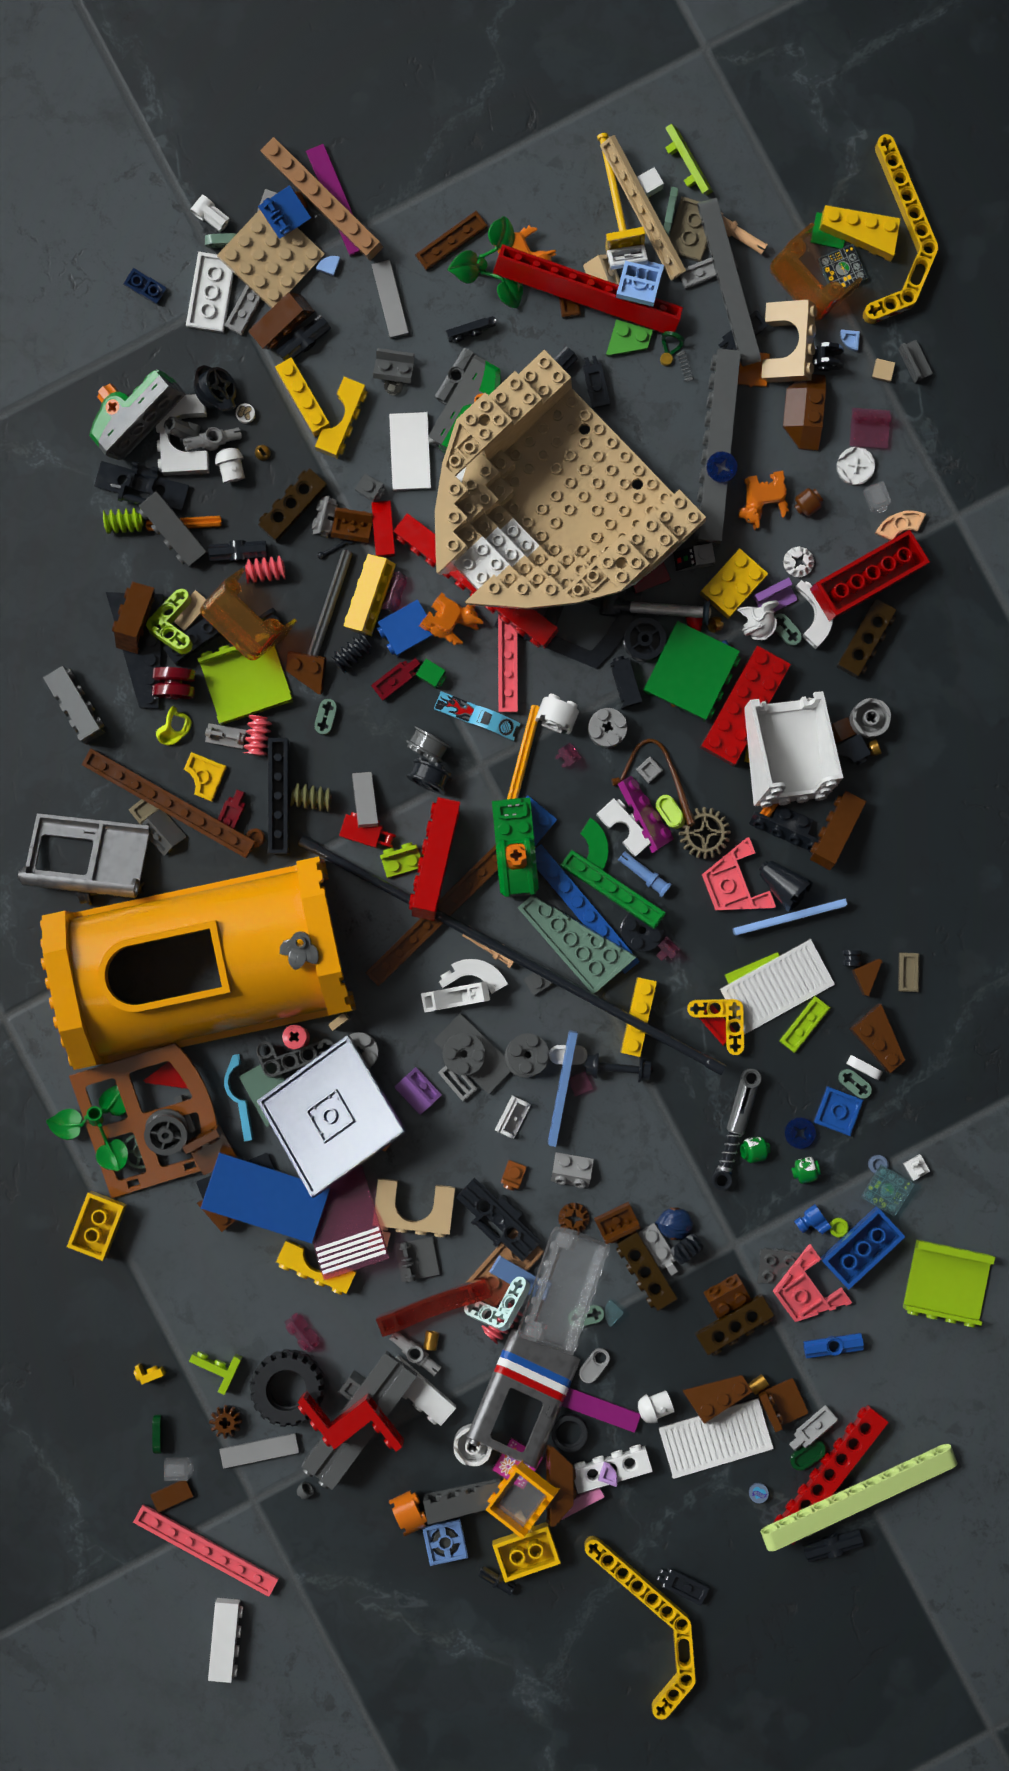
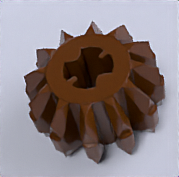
M224 1405L223 1410L220 1406L217 1407V1413L212 1412L211 1414L214 1419L209 1421V1424L215 1425L211 1428V1431L218 1430L217 1437L223 1433L224 1439H227L228 1432L234 1437L235 1431H240L241 1429L237 1424H242L243 1420L236 1419L241 1413L237 1412L234 1414V1406L230 1411L228 1410V1405ZM224 1418L230 1421L227 1426H225L224 1422H221Z

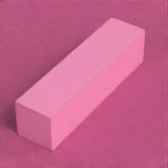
M599 1487L577 1495L574 1500V1506L561 1520L604 1498L601 1488Z

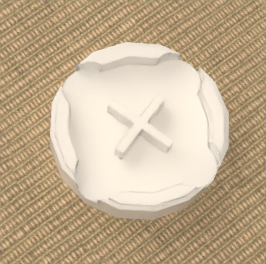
M851 447L839 456L837 472L840 478L847 484L861 485L867 482L874 473L875 460L872 454L864 448Z

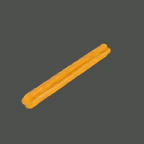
M531 706L507 799H516L519 796L538 723L535 721L540 706Z

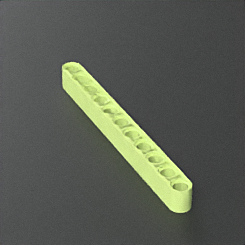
M940 1445L764 1527L760 1532L767 1550L776 1551L954 1468L958 1463L951 1445Z

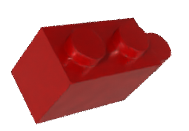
M351 812L350 815H345L339 837L373 848H377L378 844L392 848V840L396 835L382 831L383 825H380L379 820L378 826L358 828L357 813ZM381 834L386 835L384 842L379 841Z

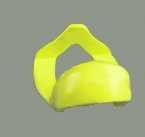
M172 706L168 711L166 724L156 731L158 741L164 745H173L178 742L191 728L192 721L190 717L184 713L177 712V708ZM174 715L185 719L181 731H175L171 726Z

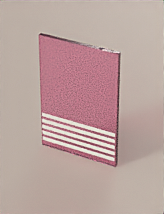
M362 1164L330 1186L313 1238V1245L324 1280L390 1259Z

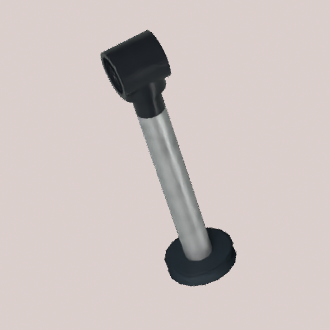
M608 595L601 597L599 613L603 616L621 615V612L695 617L702 618L703 626L704 624H709L711 608L710 600L706 601L705 598L704 606L701 607L622 601V598L618 595Z

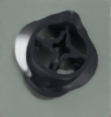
M202 365L195 369L193 388L199 401L211 410L220 409L225 412L233 410L236 407L237 388L231 375L220 367L211 368L207 365Z

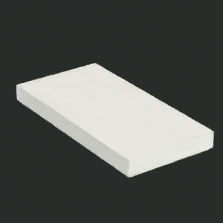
M198 252L186 321L187 328L224 333L234 272L217 257V254Z
M427 412L389 414L393 491L431 489Z

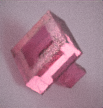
M571 743L559 749V754L555 757L556 760L560 757L565 760V763L561 765L562 768L570 766L582 758Z
M666 936L658 945L661 950L656 956L661 961L667 955L672 959L680 949Z

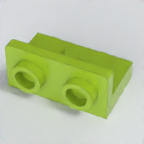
M410 842L401 845L402 849L395 851L394 848L383 851L380 858L387 878L418 869V862L421 856L417 844L413 845Z

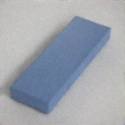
M501 1255L498 1256L489 1271L509 1284L516 1277H523L530 1283L528 1295L536 1300L540 1298L548 1285L544 1280Z

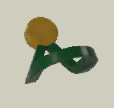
M666 331L661 336L664 353L660 357V362L664 366H669L673 360L672 355L684 346L685 339L678 333ZM671 336L678 339L680 343L668 353L665 341L666 337Z

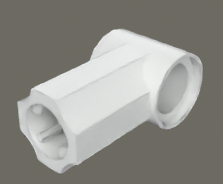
M201 195L190 209L197 218L202 221L205 220L219 232L223 231L230 221V218L217 209L214 203L204 195Z

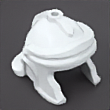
M777 600L769 601L762 604L759 608L750 606L738 608L737 610L748 619V622L743 625L744 628L741 629L744 631V635H751L752 639L755 640L768 639L777 627V619L774 617L775 611L773 609L779 602Z

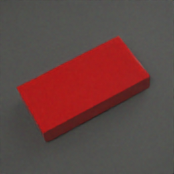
M713 1004L710 1005L711 1013L716 1014L719 1012ZM699 1017L715 1038L724 1045L726 1043V1019L724 1017ZM729 1025L730 1031L735 1033L734 1028Z

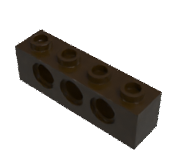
M310 468L307 471H302L295 485L291 484L285 490V496L282 499L278 498L272 505L273 509L269 513H264L259 519V527L276 543L328 487L327 483ZM303 486L310 488L309 492L305 495L299 492ZM290 500H294L297 502L295 508L290 509L287 507V503ZM278 514L284 516L283 521L280 523L274 521V517Z
M876 598L836 667L855 678L859 674L863 675L868 667L866 665L868 658L872 659L878 650L875 648L878 641L882 642L887 634L885 632L887 625L891 626L897 616L894 615L896 609ZM873 619H880L882 626L879 628L875 627ZM864 635H870L872 637L871 644H866L864 642ZM855 651L862 653V660L859 661L854 658Z
M637 1232L617 1242L619 1246L616 1248L621 1259L625 1257L629 1264L626 1267L631 1275L635 1274L638 1281H636V1284L641 1292L646 1291L649 1296L646 1300L651 1308L655 1307L658 1311L677 1300V1297ZM633 1250H638L641 1255L639 1259L632 1260L630 1253ZM643 1267L650 1268V1274L646 1277L640 1275V1270ZM654 1283L660 1285V1291L657 1293L650 1291V1286Z
M760 1293L749 1302L695 1332V1335L707 1355L712 1354L714 1356L722 1351L723 1346L727 1344L731 1346L738 1342V1337L743 1334L747 1336L753 1333L758 1325L764 1326L771 1322L774 1314ZM751 1311L757 1313V1318L753 1321L747 1320V1314ZM734 1321L740 1322V1328L737 1331L730 1329V1325ZM718 1331L724 1333V1337L720 1341L714 1339V1334Z

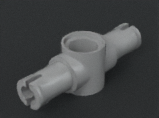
M211 427L208 428L206 433H201L199 436L184 438L183 444L186 446V451L200 447L214 451L219 445H224L226 442L240 440L242 437L239 427L224 431ZM209 437L215 438L216 441H211Z
M398 1330L389 1338L390 1341L402 1349L401 1352L407 1356L410 1362L422 1366L432 1376H435L437 1371L441 1369V1366L428 1357L429 1354L424 1351L422 1345L412 1340L409 1341ZM416 1348L420 1351L421 1355L414 1358L410 1355V1350Z

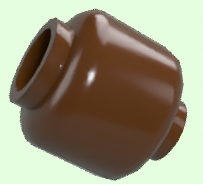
M807 488L795 497L797 504L794 507L800 515L804 513L807 517H810L822 508L821 502L824 500L816 489Z

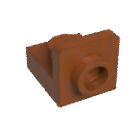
M508 1160L501 1179V1183L504 1184L503 1187L512 1191L515 1188L519 1189L527 1166Z

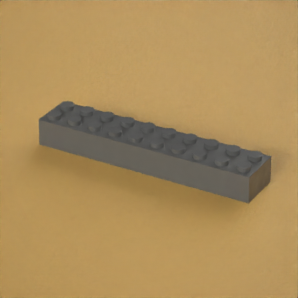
M717 349V353L713 354L710 370L713 373H711L708 389L712 390L709 392L706 408H710V410L707 411L704 427H708V430H705L703 435V446H706V449H703L701 455V464L704 465V468H701L699 483H702V487H699L697 502H700V506H697V508L706 516V522L693 534V540H696V545L712 543L713 547L719 548L722 542L741 351Z

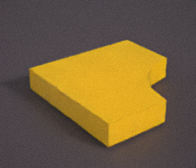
M191 752L184 770L190 773L194 779L196 786L194 795L213 802L227 766Z

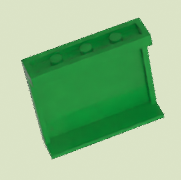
M677 621L643 692L648 695L652 694L702 718L706 722L707 718H712L716 710L713 708L715 701L719 702L724 693L721 689L724 683L728 685L733 675L730 673L732 667L736 668L741 659L738 656L740 651Z

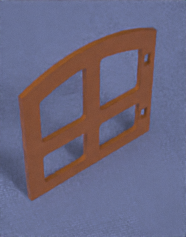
M176 1042L69 1075L83 1118L87 1110L93 1107L86 1087L110 1078L115 1079L128 1117L102 1126L107 1139L132 1132L138 1144L146 1172L118 1179L115 1171L101 1167L111 1198L201 1171L194 1158L162 1166L158 1155L148 1148L144 1140L147 1119L152 1113L161 1109H172L183 1116L194 1112L198 1113L201 1133L217 1125L215 1110L207 1087L195 1065ZM169 1061L187 1085L192 1098L149 1112H143L130 1077V1072ZM87 1121L86 1127L96 1153L100 1146L106 1144L98 1126H92ZM195 1162L197 1167L185 1170L184 1164ZM138 1178L140 1184L129 1187L128 1181Z

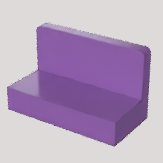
M790 578L755 594L753 597L758 608L766 602L777 600L779 604L773 609L775 612L797 601L791 588L792 582Z
M416 1067L395 1086V1089L420 1115L442 1095Z

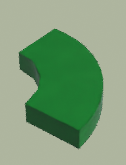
M590 818L580 833L585 838L589 848L586 860L603 870L608 857V843L602 828Z

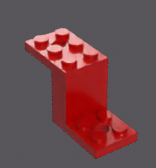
M308 1391L301 1395L298 1401V1409L304 1416L308 1415L311 1419V1426L315 1431L319 1430L322 1433V1439L328 1447L332 1446L333 1449H336L371 1420L373 1421V1428L378 1434L380 1432L385 1437L384 1442L390 1449L393 1448L397 1452L403 1446L404 1438L369 1393L332 1422Z

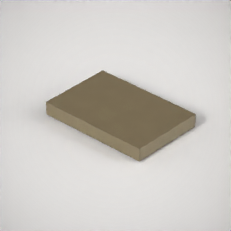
M681 196L669 239L678 256L701 262L707 240L697 203L700 201Z

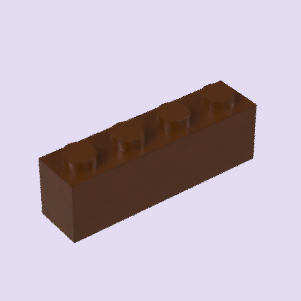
M845 791L842 796H837L833 804L836 808L834 812H829L826 818L828 824L826 827L823 826L818 834L820 840L818 843L814 842L810 850L813 853L810 858L811 861L828 870L832 869L866 801L848 791Z

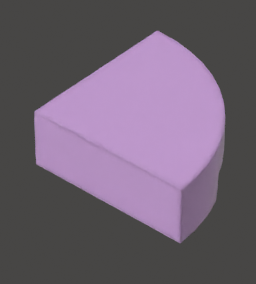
M604 1461L598 1481L617 1487L616 1471L611 1464Z

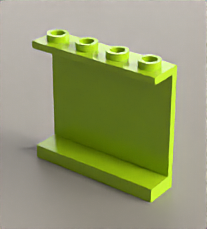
M261 633L255 636L256 639L250 641L243 639L237 642L238 645L232 647L226 645L220 647L218 652L212 653V651L202 653L200 658H197L201 665L220 725L293 701L274 642L269 646L273 641L270 634ZM269 646V648L264 652V655L258 658L263 653V651Z
M916 1239L903 1308L911 1315L918 1316L919 1313H924L930 1319L937 1320L938 1317H943L949 1323L956 1324L957 1321H962L968 1327L982 1326L980 1315L990 1265H994L995 1257L989 1254Z

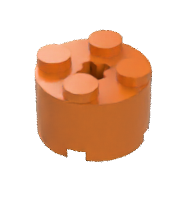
M410 1490L389 1500L390 1504L394 1503L395 1507H393L392 1511L400 1529L405 1528L406 1530L403 1533L404 1536L426 1527V1513L424 1510L420 1511L418 1504L421 1502L416 1492L412 1493Z

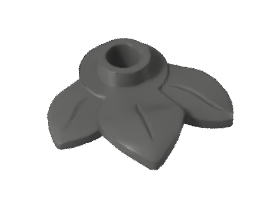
M298 931L294 933L291 939L283 941L280 946V954L288 955L289 964L294 970L301 968L305 961L312 964H317L318 949L311 943V938L306 932ZM297 940H303L304 944H299Z

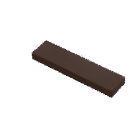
M475 211L417 252L415 257L427 271L485 230L487 224L479 213Z

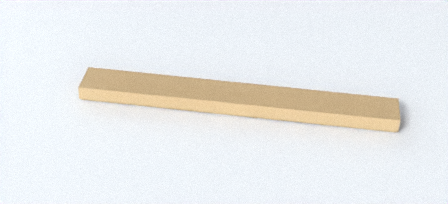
M615 135L610 136L600 147L672 281L686 272V269Z

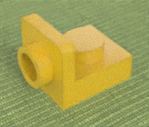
M141 1363L135 1366L136 1370H134L135 1378L141 1384L166 1374L164 1367L158 1368L157 1365L146 1369V1374Z

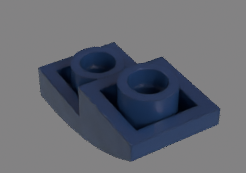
M135 268L131 270L123 283L124 286L157 304L166 290L165 286L151 277H147Z

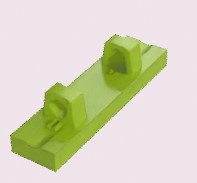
M670 124L666 127V130L673 142L665 147L668 154L673 155L679 151L691 173L689 177L684 179L686 186L691 188L697 184L702 194L709 195L713 192L677 126Z

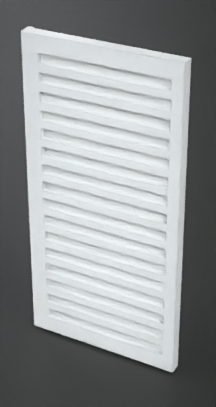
M809 939L724 986L720 991L725 999H737L743 1004L744 1034L835 985V982L827 971L813 942ZM734 1002L729 1007L733 1011L734 1017L740 1019V1015L736 1016V1010L740 1009V1006H737L736 1002Z
M758 1398L730 1406L705 1424L699 1416L659 1427L673 1479L774 1448Z

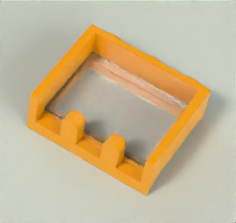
M523 1460L518 1466L516 1464L512 1466L508 1472L510 1477L508 1480L504 1478L497 1487L500 1489L497 1494L493 1492L487 1500L490 1504L486 1508L487 1512L521 1539L526 1536L560 1490V1488L553 1487L524 1464Z

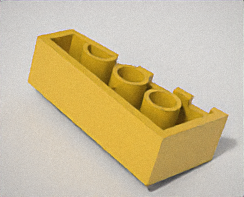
M825 205L822 212L820 230L891 262L895 254L901 218Z

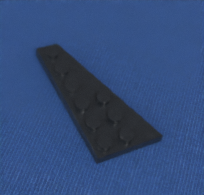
M106 592L113 619L118 621L120 616L118 615L119 607L126 600L124 598L125 593ZM155 594L149 618L164 603L163 594ZM147 619L143 628L145 631L144 636H140L138 648H140L138 654L123 650L139 708L159 709L160 698L152 696V686L160 683L153 679V668L161 667L162 641L149 632L146 626Z

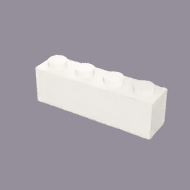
M397 1355V1359L417 1373L416 1379L402 1397L404 1399L409 1398L414 1402L412 1405L419 1412L423 1410L428 1415L427 1418L434 1425L438 1423L441 1426L456 1409V1404L401 1356Z
M217 1598L215 1602L208 1681L231 1683L233 1677H237L238 1665H235V1657H239L240 1645H236L237 1638L241 1636V1626H238L239 1618H242L243 1606H240V1600Z

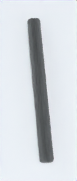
M342 550L308 651L310 655L318 656L352 557V552L348 550Z

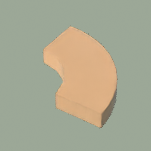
M918 511L896 513L884 520L875 534L887 540H892L904 531L918 532L926 514Z

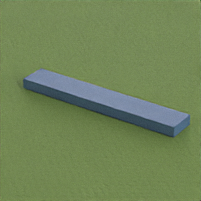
M573 1030L568 1032L548 1137L549 1146L554 1147L557 1144L578 1034L577 1031Z

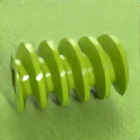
M125 508L124 514L121 513L120 509H117L116 515H114L112 509H110L109 515H106L105 510H103V523L107 534H111L112 528L116 534L119 533L120 528L122 533H126L127 528L133 533L135 527L138 532L142 531L144 518L140 513L136 512L135 508L132 509L131 514H129L127 508Z

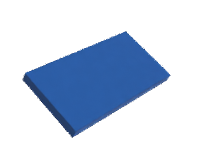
M219 1152L201 1209L312 1244L330 1187L315 1198H312L299 1177Z

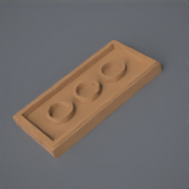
M513 1228L507 1236L511 1239L516 1238L518 1235L517 1229ZM501 1242L465 1282V1285L486 1304L496 1308L510 1286L509 1283L489 1272L498 1256L501 1255L528 1271L545 1251L537 1246L522 1262Z

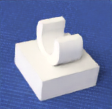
M920 1154L903 1163L913 1181L930 1172Z

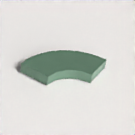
M671 187L663 227L668 237L670 236L679 190L676 187Z

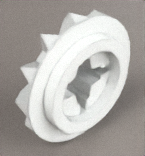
M800 546L791 548L784 556L783 564L785 570L794 577L806 576L811 572L814 565L813 554L807 548ZM803 555L802 562L804 565L800 564L795 569L796 561L793 558L798 559Z

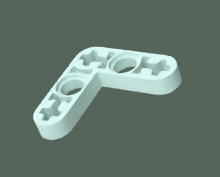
M516 1277L511 1282L498 1309L476 1299H470L466 1302L464 1311L468 1316L500 1331H506L511 1327L528 1295L530 1283L523 1277ZM514 1299V1306L508 1308V1303ZM477 1307L479 1309V1313L475 1310H472V1308ZM492 1311L490 1318L485 1319L486 1312ZM497 1317L504 1320V1322H498Z

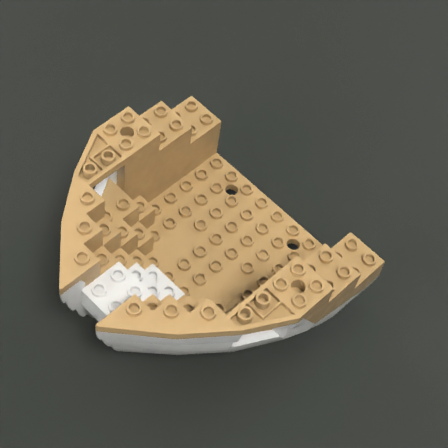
M543 350L519 374L514 371L489 396L485 392L456 419L442 462L435 507L436 572L442 575L458 570L476 588L477 591L465 601L467 605L515 609L574 605L616 594L635 585L666 560L704 524L706 516L680 489L674 494L572 389L570 375ZM582 425H587L590 428V432L583 435L579 432V428ZM633 481H642L643 487L639 490L632 487Z

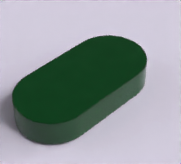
M154 1415L152 1420V1448L154 1454H161L163 1447L162 1415Z
M817 1439L806 1448L802 1446L794 1451L790 1456L792 1467L802 1471L822 1459L826 1454L824 1443Z

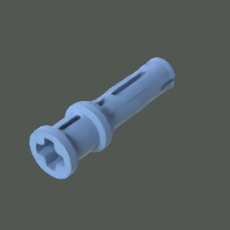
M626 851L618 859V861L646 881L647 887H652L659 893L661 898L672 885L661 879L658 873H652Z

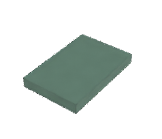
M269 1063L266 1066V1071L269 1074H274L277 1071V1066ZM261 1065L239 1076L263 1122L268 1127L270 1124L257 1100L281 1084L285 1079L282 1074L276 1077H267L263 1073Z

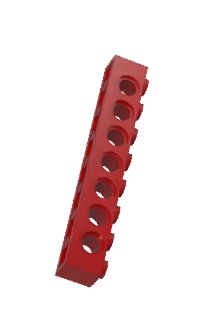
M869 1405L862 1407L856 1415L858 1418L855 1422L848 1424L842 1438L839 1437L834 1442V1449L830 1454H825L821 1460L822 1464L818 1469L815 1468L810 1473V1480L799 1487L796 1498L789 1500L785 1506V1512L782 1515L779 1514L774 1522L804 1509L800 1507L803 1500H809V1506L832 1496L889 1422ZM863 1423H868L870 1426L866 1432L860 1431ZM852 1438L858 1440L855 1447L848 1446V1442ZM839 1454L846 1455V1459L843 1462L836 1461ZM828 1469L834 1470V1474L830 1478L824 1476L825 1471ZM815 1485H822V1490L819 1493L812 1492Z

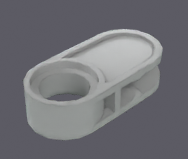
M595 1349L581 1366L579 1375L583 1382H594L607 1366L610 1356L606 1349ZM599 1352L606 1355V1359L602 1363H598L595 1360V1355Z

